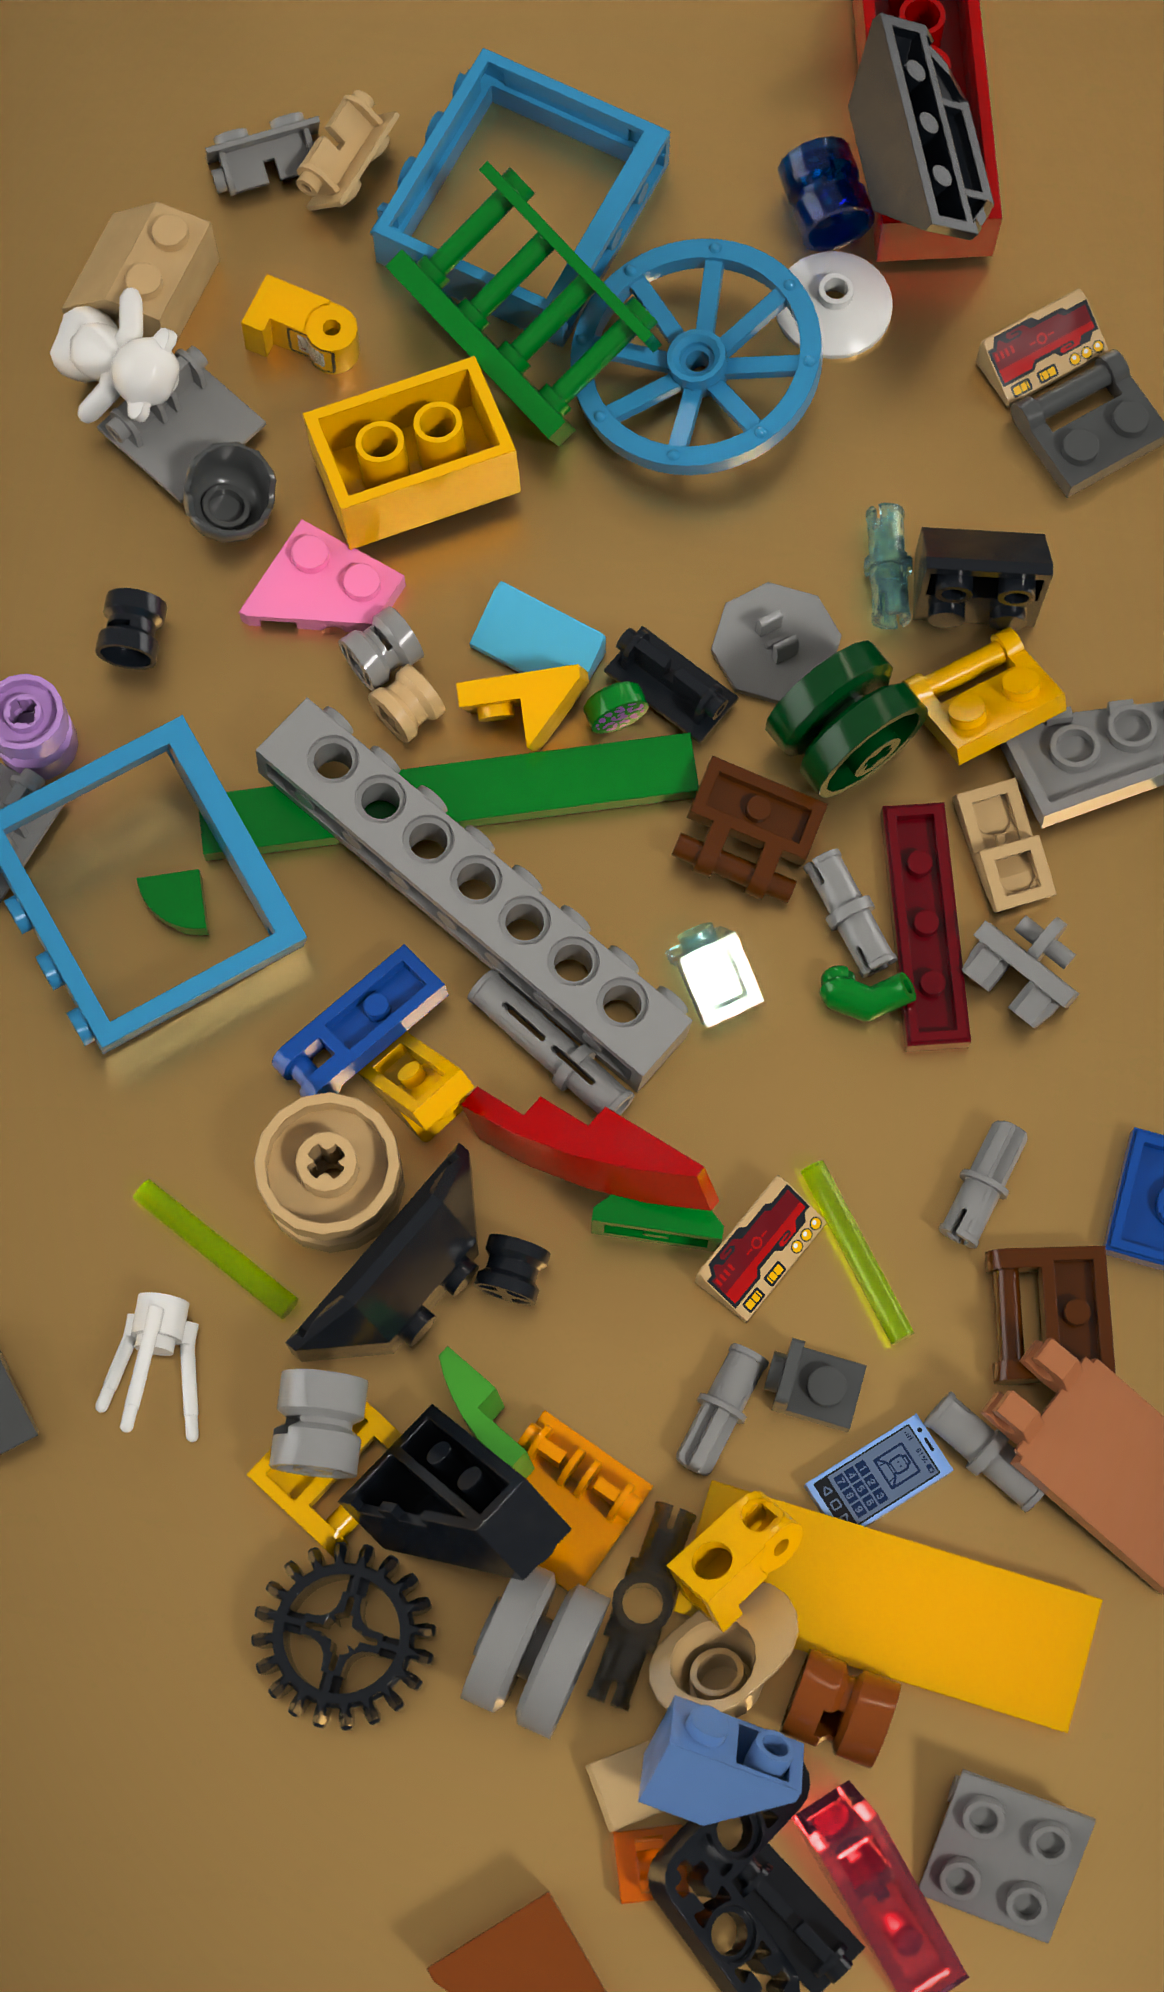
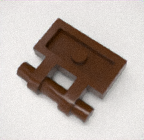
M712 756L686 817L709 827L705 840L703 842L680 833L671 856L693 864L692 871L710 878L712 873L741 884L745 886L744 893L760 900L763 899L764 895H767L787 904L797 881L775 872L779 859L781 857L800 866L803 865L808 857L828 804ZM729 835L760 848L761 851L756 863L722 850L727 836Z

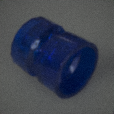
M834 136L816 138L792 149L781 160L778 166L779 178L788 203L794 207V220L805 247L819 252L836 250L855 242L871 229L875 222V213L865 186L859 181V170L847 141Z

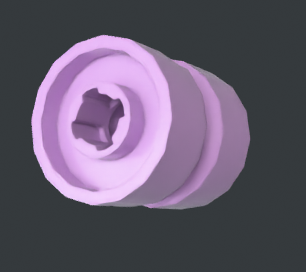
M26 673L9 676L0 681V758L5 766L20 774L24 768H28L45 780L52 779L64 772L75 758L78 738L76 728L54 685L40 676Z

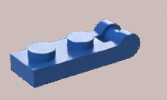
M403 944L287 1041L274 1055L272 1066L284 1079H294L301 1086V1097L329 1092L339 1094L343 1084L449 996L446 986ZM325 1048L332 1057L318 1068L312 1061Z

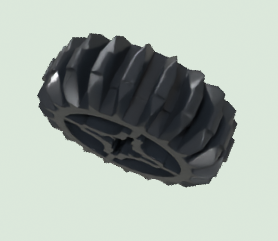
M337 1542L335 1544V1564L326 1565L324 1555L318 1547L311 1548L308 1551V1558L314 1569L313 1571L305 1575L302 1569L291 1560L284 1566L286 1573L296 1582L289 1591L274 1581H270L266 1586V1591L281 1601L278 1610L275 1611L265 1606H258L255 1610V1617L263 1622L272 1623L273 1631L272 1633L252 1635L251 1643L254 1647L262 1649L273 1648L274 1651L273 1656L264 1658L256 1664L257 1672L261 1675H267L278 1670L281 1671L283 1676L275 1681L268 1690L274 1699L285 1696L292 1689L298 1692L288 1709V1713L292 1716L300 1717L311 1702L316 1703L313 1725L318 1728H325L330 1720L332 1709H339L341 1729L351 1731L355 1725L354 1709L363 1707L368 1723L372 1726L377 1725L381 1722V1715L376 1706V1701L384 1697L389 1706L396 1712H399L405 1707V1703L393 1690L402 1680L410 1689L419 1691L423 1686V1681L417 1675L407 1670L411 1661L422 1665H432L434 1655L427 1650L415 1648L416 1639L435 1637L437 1635L436 1626L429 1623L415 1624L414 1621L415 1616L424 1614L432 1608L431 1601L428 1597H419L408 1602L405 1596L412 1592L419 1584L418 1578L414 1573L403 1576L397 1583H393L391 1578L396 1573L400 1563L393 1555L385 1558L378 1570L373 1569L375 1549L371 1545H363L359 1551L357 1564L349 1563L350 1552L345 1542ZM349 1580L346 1592H342L337 1607L330 1613L312 1615L297 1612L307 1597L317 1589L332 1582ZM369 1585L381 1590L393 1603L400 1624V1640L375 1632L367 1626L365 1611L368 1602L365 1599ZM351 1615L353 1617L352 1627L366 1640L378 1644L373 1646L360 1642L355 1649L348 1645L349 1653L339 1654L338 1657L336 1655L337 1644L323 1632L313 1630L312 1627L317 1626L329 1630L334 1623L341 1627L340 1619L349 1618ZM290 1632L305 1636L320 1644L323 1652L321 1667L323 1675L319 1689L306 1681L297 1669L291 1653ZM365 1656H374L393 1660L388 1670L370 1686L355 1692L339 1694L343 1679L346 1680L351 1665L358 1659Z

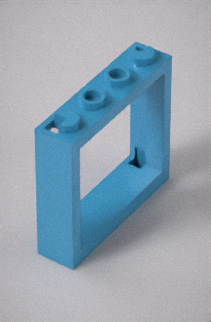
M483 48L471 69L465 75L459 73L453 88V98L444 112L437 111L432 117L426 131L425 144L417 158L411 156L404 163L398 178V189L389 204L383 202L377 208L378 220L370 231V235L373 236L376 262L386 266L401 249L416 262L424 254L430 258L438 250L413 238L412 235L493 102L626 162L574 251L602 280L669 165L670 131ZM461 260L447 275L450 281L443 290L455 299L462 301L466 297L470 301L495 275ZM567 263L547 299L518 286L491 315L524 330L578 274ZM588 301L548 340L549 342L562 348L564 347Z
M183 715L0 809V874H3L14 894L4 900V903L22 935L32 929L37 935L45 951L35 956L53 991L63 985L66 987L76 1005V1008L68 1011L66 1014L84 1046L96 1041L103 1055L305 945L307 936ZM167 752L269 936L122 1016L109 1021L6 834Z

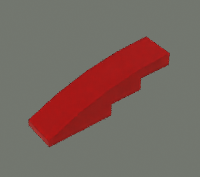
M478 1086L461 1104L464 1113L480 1140L529 1167L587 1189L650 1204L712 1211L719 1202L703 1165L606 1106L587 1125L541 1096L524 1115Z

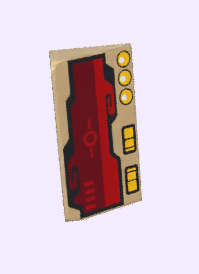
M1079 288L985 338L980 344L976 363L1007 408H1009L1013 403L1022 398L1031 396L1092 363L1097 357L1108 352V347L1088 299Z
M777 1175L696 1275L695 1283L747 1323L826 1225L827 1221L788 1182Z

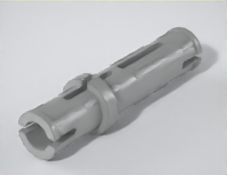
M494 969L488 971L472 987L467 996L468 1001L479 1007L516 1043L554 1075L552 1083L561 1091L569 1088L597 1114L606 1106L621 1116L635 1097L634 1093L622 1086L594 1060L596 1052L586 1044L578 1046L546 1018L540 1010L535 1008L506 983L498 972ZM508 1010H513L536 1032H538L545 1040H539L532 1032H530L523 1024H521L514 1016H512L508 1012ZM559 1052L563 1056H565L578 1070H580L591 1081H593L594 1084L590 1085L587 1081H585L578 1073L574 1071L573 1068H571L565 1061L558 1057L556 1053Z

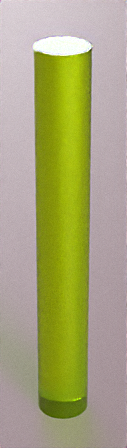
M824 1160L807 1166L801 1171V1174L891 1345L910 1337L915 1332Z
M146 1180L137 1189L133 1196L137 1203L281 1319L285 1318L293 1310L298 1302V1298L152 1180Z

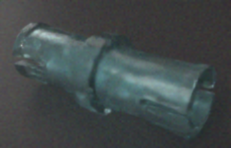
M894 503L878 504L880 518H877V509L874 506L869 507L865 514L869 555L864 559V575L866 577L869 576L871 582L872 624L880 629L893 630L898 629L896 615H899L900 625L903 627L911 622L907 578L912 574L913 564L912 557L908 556L905 549V511L903 507Z

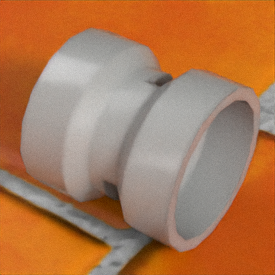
M388 606L373 616L372 625L364 631L353 630L338 640L339 647L350 667L362 683L371 691L388 682L390 672L397 667L406 664L413 665L424 657L423 649L416 635L404 618L392 606Z

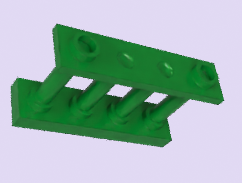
M487 161L479 170L496 188L492 195L430 258L424 254L416 262L401 249L385 267L470 357H476L479 366L538 429L550 441L560 447L576 431L564 418L572 409L568 404L636 336L654 353L662 345L650 332L658 321L634 296L624 304L527 203L535 193L511 167L500 175ZM514 207L534 227L537 233L470 301L465 297L457 305L443 290L450 281L447 275ZM555 250L576 271L578 276L511 344L505 340L497 347L483 332L490 324L487 318ZM596 292L618 315L619 319L552 386L546 383L538 390L524 375L531 367L527 361Z

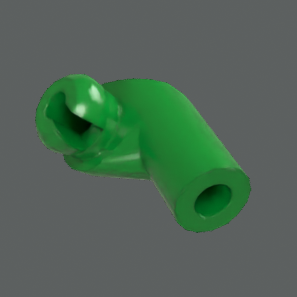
M842 965L828 968L821 976L822 987L819 994L826 1006L833 1011L863 1022L877 1019L916 1000L913 984L903 972L872 986L856 981L855 974L848 971V967Z

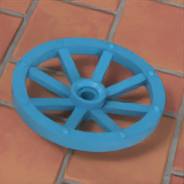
M691 239L669 243L638 255L621 266L604 281L608 288L622 302L633 294L658 321L656 327L670 345L668 351L657 349L653 353L648 347L629 343L612 360L613 362L662 372L667 375L606 406L597 391L595 378L577 395L582 412L594 432L617 454L641 467L662 473L702 475L721 472L743 465L769 451L783 440L804 416L819 384L823 363V343L818 316L811 298L797 277L778 260L763 251L734 241ZM704 268L696 329L684 332L650 282L674 272ZM724 270L734 271L751 277L771 290L764 299L721 337L715 334ZM596 292L588 301L577 323L571 347V366L601 337L605 326L615 313ZM784 308H788L800 334L799 355L730 358ZM698 367H706L704 370L699 372L693 371L695 368ZM793 377L784 397L762 420L726 383V380ZM679 392L682 393L669 444H662L644 438L621 423ZM709 396L743 431L739 435L717 443L689 446L702 398Z

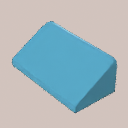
M500 581L494 589L473 634L470 647L519 673L579 664L588 671L590 680L606 654V637L588 625Z

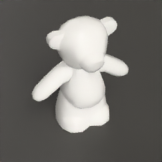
M127 288L123 290L120 296L119 329L109 315L90 306L75 307L63 315L57 337L50 350L54 366L62 375L84 383L99 382L79 405L77 414L82 422L89 424L99 419L120 395L128 404V417L139 423L145 422L149 416L150 407L167 401L177 388L179 382V361L172 352L177 342V334L170 329L161 328L154 336L143 337V301L137 289Z

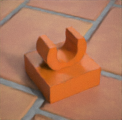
M682 1824L613 1832L621 1904L654 1900L648 1884L650 1864L660 1849L682 1828ZM679 1865L677 1870L682 1879L676 1890L690 1892L686 1879L688 1875L687 1866Z

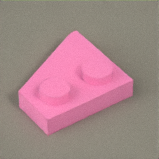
M301 519L240 609L239 614L241 621L249 626H261V621L296 623L298 629L323 630L328 627H338L345 632L353 630L364 631L372 625L373 616L388 606L394 605L406 586L405 575L357 549L350 550L348 544Z

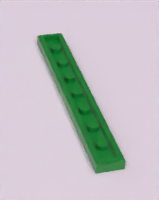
M691 733L402 769L399 773L416 789L420 785H424L436 793L448 809L446 814L463 828L467 825L475 827L695 798L699 788ZM275 786L226 792L260 854L342 844ZM374 801L366 806L364 811L373 818L384 819L392 816L397 809L387 801ZM199 811L205 860L226 859Z

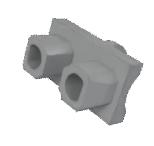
M1027 915L1019 922L1014 930L1032 944L1028 951H1025L986 920L974 933V936L980 941L972 949L962 971L989 992L1010 966L1029 979V982L1008 1008L1031 1027L1037 1028L1051 1017L1060 1006L1069 1008L1080 994L1040 962L1046 955L1061 968L1065 969L1076 956L1075 953L1058 941L1068 925L1059 917H1056L1045 930Z

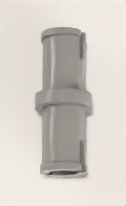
M836 848L813 858V862L806 863L803 869L810 876L829 912L825 920L831 931H839L860 970L861 977L866 978L886 969L888 965L895 963L898 958L892 952L871 913L875 909V905L870 896L861 895L841 857L840 850Z
M952 1391L944 1396L923 1422L927 1428L930 1427L968 1460L966 1468L972 1474L978 1476L982 1472L1021 1506L1020 1509L1025 1513L1043 1497L1044 1493L1010 1464L1016 1453L1014 1452L1015 1448L1008 1443L1009 1439L998 1429L994 1431L958 1400Z

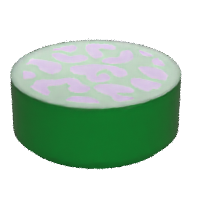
M625 681L609 685L593 694L585 703L583 711L592 731L604 734L633 724L647 712L649 705L640 685Z

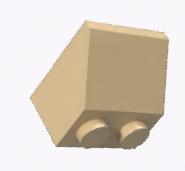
M160 202L113 213L62 307L63 314L75 307L90 306L109 315L119 329L120 296L123 290L134 288L139 291L143 301V337H152L161 328H167L177 334L178 341L220 261L211 222Z

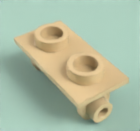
M355 90L352 95H345L325 126V129L339 144L335 147L326 136L318 137L297 169L299 176L296 181L297 187L303 193L313 196L306 206L309 211L342 207L357 195L361 188V181L359 179L369 163L379 157L389 144L390 137L388 134L400 116L396 111L377 115L372 110L374 106L373 99L361 90Z

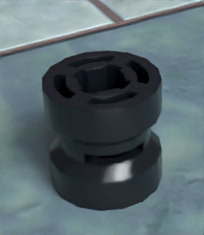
M116 588L110 590L106 595L103 613L108 621L106 628L102 629L98 634L95 649L97 656L107 663L126 669L144 670L154 667L160 647L155 639L156 631L164 625L167 612L166 602L150 592L139 589Z

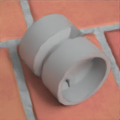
M286 1369L282 1371L277 1409L286 1417V1422L274 1428L269 1467L281 1472L310 1477L352 1479L357 1477L361 1438L352 1431L354 1424L364 1420L368 1381L358 1376L326 1370Z

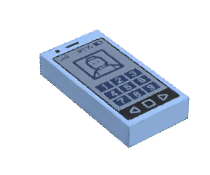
M916 1413L807 1482L804 1488L820 1513L867 1527L949 1475L953 1468Z

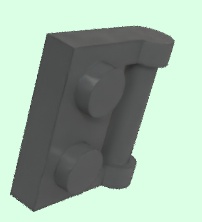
M1112 349L1095 359V366L1034 399L1031 396H1026L1011 405L1010 411L1015 425L1067 498L1164 445V421L1133 380L1126 360L1116 349ZM1104 387L1107 388L1114 398L1052 432L1045 421Z

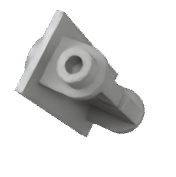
M296 112L270 121V130L249 135L247 128H239L215 136L213 138L215 145L206 147L205 150L207 164L219 161L221 168L211 170L217 193L229 191L230 196H234L241 192L269 185L270 182L264 163L272 160L275 161L280 181L298 177V167L316 142L312 141L311 135L317 134L319 131V117L304 119L302 112Z

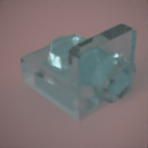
M712 922L703 923L682 932L677 937L680 944L665 951L670 964L678 967L700 1022L707 1028L765 1001L735 931L722 926L714 928Z

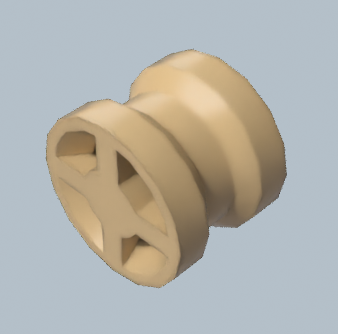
M409 664L404 665L396 672V679L387 688L378 687L368 695V700L377 716L404 743H409L417 736L418 726L425 720H436L445 713V706L438 693L426 678Z

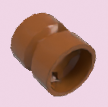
M810 1648L792 1691L779 1732L814 1747L827 1740L832 1743L834 1755L871 1769L878 1757L899 1699L901 1684L867 1670L856 1677L851 1676L845 1661Z

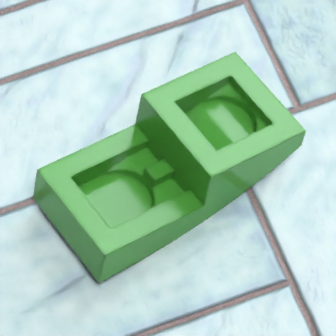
M447 1346L439 1355L443 1375L451 1396L471 1434L524 1478H527L535 1470L527 1451L493 1422L505 1408L497 1389Z

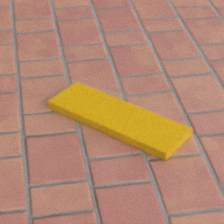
M711 1480L694 1540L736 1501L750 1493V1491ZM770 1498L803 1527V1537L796 1552L780 1568L767 1574L768 1577L763 1581L764 1583L774 1585L787 1594L797 1611L799 1633L794 1649L808 1653L810 1648L845 1661L847 1665L858 1669L867 1670L887 1678L1068 1733L1103 1599ZM679 1589L673 1611L692 1616L698 1609L683 1596Z

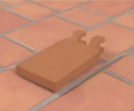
M1047 1338L1044 1343L1040 1340L1034 1341L1019 1362L1049 1389L1054 1391L1056 1395L1040 1415L1039 1411L1013 1390H1008L1005 1395L1001 1391L995 1392L980 1413L1008 1439L1017 1444V1447L1014 1449L1016 1455L1010 1462L1014 1468L1159 1594H1164V1416L1098 1358L1088 1359L1083 1357L1079 1362L1075 1356L1053 1338Z

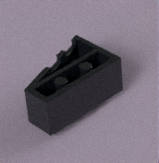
M433 1404L338 1500L339 1504L384 1549L523 1581L539 1564L551 1556L559 1542L572 1530L526 1478Z

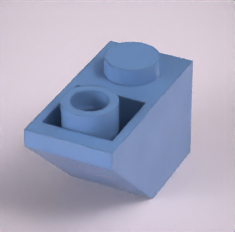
M675 1695L644 1752L638 1802L702 1826L794 1803L802 1792L804 1743L788 1738L778 1731L764 1729L724 1714L711 1706L700 1705Z

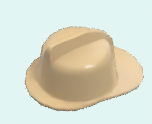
M762 1582L739 1605L743 1614L724 1633L699 1610L681 1626L672 1631L656 1647L649 1664V1685L658 1703L668 1709L676 1695L700 1705L711 1706L735 1718L745 1714L757 1702L764 1683L780 1669L793 1651L799 1633L797 1611L787 1594L770 1583Z

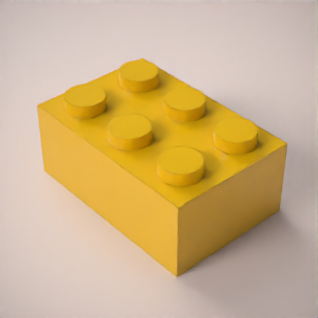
M475 356L302 413L312 457L350 550L521 492L515 446Z

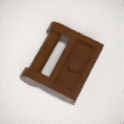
M1106 1246L1004 1248L985 1252L986 1273L993 1275L999 1361L992 1363L994 1384L1021 1385L1041 1382L1019 1362L1025 1354L1019 1273L1023 1272L1038 1273L1042 1342L1044 1343L1047 1338H1053L1075 1356L1079 1362L1083 1357L1088 1359L1098 1358L1116 1374Z

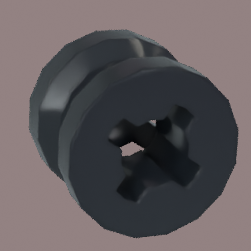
M489 1234L485 1247L489 1259L486 1268L477 1272L473 1286L488 1295L508 1302L529 1306L535 1305L539 1294L535 1281L538 1272L547 1267L551 1253L539 1245L516 1237Z

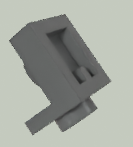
M792 1338L787 1354L774 1351L764 1386L765 1390L776 1393L771 1410L848 1433L867 1365L805 1348L806 1341Z

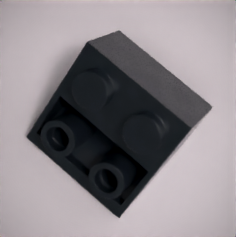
M921 527L915 551L913 620L928 621L931 625L940 628L958 627L963 623L989 624L991 628L998 631L1007 627H1011L1015 631L1023 629L1025 626L1034 627L1053 577V561L1045 534Z

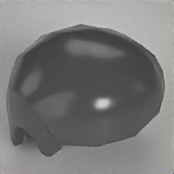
M239 442L214 443L198 454L188 467L183 491L185 515L190 518L191 525L201 535L222 543L248 540L267 524L268 518L271 515L275 502V473L261 453Z

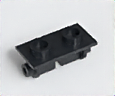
M644 626L637 632L630 627L621 635L616 644V648L620 652L604 669V672L618 683L630 681L639 684L650 707L685 733H691V737L700 744L739 698Z
M769 1843L732 1881L733 1885L793 1965L799 1981L810 1992H823L831 1982L835 1984L852 1967V1961L865 1948Z

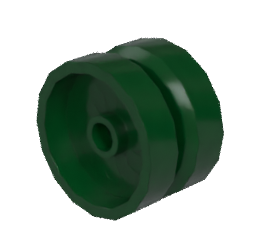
M869 640L854 643L836 652L813 668L785 694L767 718L765 730L785 754L789 756L804 754L800 773L817 794L823 798L841 794L882 767L913 738L925 722L929 711L913 690L904 682L889 685L893 666Z

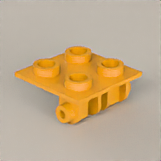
M544 1410L536 1423L532 1422L527 1427L518 1444L527 1451L535 1468L526 1479L572 1528L555 1547L551 1556L538 1565L554 1572L556 1584L569 1591L578 1584L584 1587L587 1585L654 1486Z

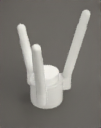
M143 1292L138 1294L135 1314H127L123 1337L95 1404V1409L99 1413H104L108 1409L133 1349L138 1350L120 1423V1429L125 1433H129L134 1427L152 1356H171L174 1354L175 1345H180L185 1435L189 1442H195L199 1437L195 1343L199 1324L187 1321L190 1303L182 1298L162 1293Z

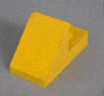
M579 664L457 682L459 708L470 714L477 713L478 721L488 722L515 717L514 707L521 706L527 748L534 752H539L589 685V676L587 670Z
M407 1031L358 1072L375 1093L424 1142L431 1140L463 1111L461 1104L468 1097L467 1093L474 1088V1085L462 1069Z

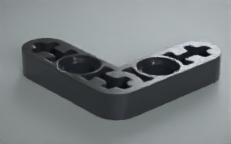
M804 1762L802 1792L797 1801L740 1816L743 1830L742 1836L737 1846L733 1849L727 1850L721 1845L717 1833L718 1822L702 1826L687 1821L660 1849L650 1864L648 1884L654 1900L722 1992H761V1983L753 1972L771 1976L766 1985L767 1992H800L799 1977L793 1965L733 1885L732 1881L796 1814L808 1798L810 1779ZM679 1865L691 1866L692 1870L688 1873L686 1879L695 1894L676 1890L682 1879L677 1870ZM697 1896L709 1897L712 1899L702 1904ZM723 1913H728L736 1924L737 1936L732 1948L726 1953L721 1954L712 1943L711 1931L717 1917ZM746 1963L752 1971L736 1968Z

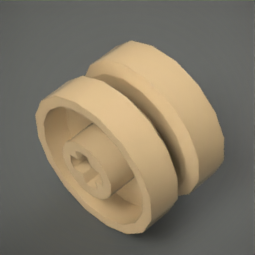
M332 1092L301 1097L278 1111L261 1133L254 1158L257 1188L281 1231L303 1247L329 1253L358 1249L378 1237L398 1213L405 1182L397 1142L381 1114L360 1099ZM330 1168H338L342 1173L333 1179L324 1172Z

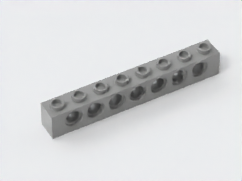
M306 698L256 749L258 773L490 969L498 972L503 980L580 1045H588L596 1052L595 1057L638 1093L687 1037L693 1020L686 1015L688 1008L685 1003L668 988L659 986L655 989L637 974L639 967L636 962L622 949L614 945L607 949L589 934L591 931L590 925L577 911L567 905H562L559 909L541 893L543 891L542 885L528 870L520 865H514L511 868L493 853L495 851L494 845L479 829L472 825H467L463 828L446 814L448 809L445 803L431 789L424 785H420L416 789L399 775L400 768L387 752L375 745L368 749L352 735L354 732L352 726L338 711L329 706L322 710L309 698ZM332 761L343 763L350 769L346 775L337 779L326 778L317 771L323 764ZM374 801H387L394 805L397 811L388 818L377 819L368 815L364 809ZM432 840L439 843L445 851L436 858L424 859L417 856L411 848L420 841ZM468 880H481L490 886L492 893L483 899L475 900L464 896L459 887ZM516 920H529L539 928L540 934L531 940H519L513 937L506 927ZM563 960H576L586 967L589 974L582 980L568 981L557 973L555 966ZM613 1000H623L634 1007L637 1017L629 1022H616L607 1016L603 1006Z

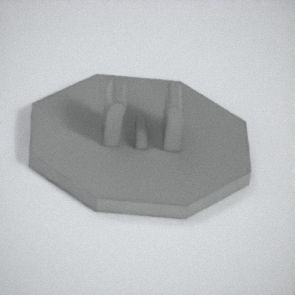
M767 582L725 604L711 653L734 692L777 704L806 674L837 652L842 635L817 595Z

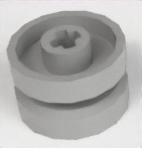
M537 1566L524 1581L511 1578L503 1596H498L476 1643L473 1652L475 1659L464 1684L461 1698L494 1713L504 1707L518 1678L525 1679L527 1682L516 1709L517 1724L550 1739L583 1669L611 1598L578 1584L568 1591L555 1619L552 1620L546 1617L557 1587L555 1574L541 1566Z

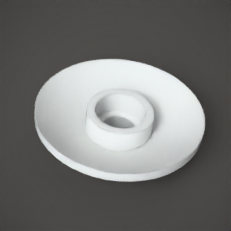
M826 251L809 255L789 268L806 289L814 304L820 325L823 358L844 359L859 355L873 347L882 338L888 328L892 315V295L887 281L871 263L850 253ZM837 291L845 296L840 299H833L825 292ZM786 307L776 316V319L787 339L800 349V334L794 318Z

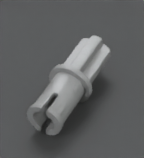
M1004 1120L995 1121L992 1124L971 1168L963 1169L959 1175L964 1182L944 1222L939 1227V1231L943 1235L959 1244L963 1238L966 1247L977 1248L979 1239L998 1200H1004L1008 1197L1009 1190L1005 1185L1028 1140L1027 1133L1023 1129Z
M736 1343L731 1344L729 1353L707 1394L700 1393L697 1398L701 1407L676 1453V1460L681 1465L700 1475L707 1476L712 1472L736 1423L743 1425L747 1418L742 1412L763 1370L769 1364L767 1359L745 1346Z

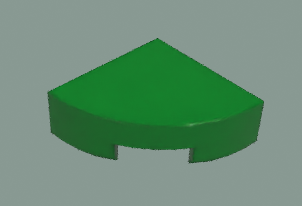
M199 869L137 878L138 888L146 906L158 919L184 934L209 935L203 882Z

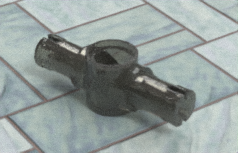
M660 1501L655 1502V1510L638 1558L630 1557L623 1580L619 1582L614 1591L611 1613L603 1633L609 1639L591 1689L588 1690L586 1695L604 1703L611 1683L616 1682L617 1687L610 1706L624 1711H629V1703L647 1653L654 1654L662 1630L667 1625L672 1614L673 1598L678 1585L666 1565L684 1550L692 1524L695 1523L697 1518L695 1514L680 1508L674 1527L668 1529L667 1525L674 1505ZM644 1587L657 1594L662 1605L658 1618L650 1623L640 1624L633 1622L624 1613L622 1602L626 1594L632 1589Z

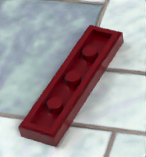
M945 802L882 806L880 816L894 950L898 958L896 969L897 974L903 972L909 977L916 993V1000L901 1007L905 1052L969 1048L971 1035L964 972L962 971L963 963Z

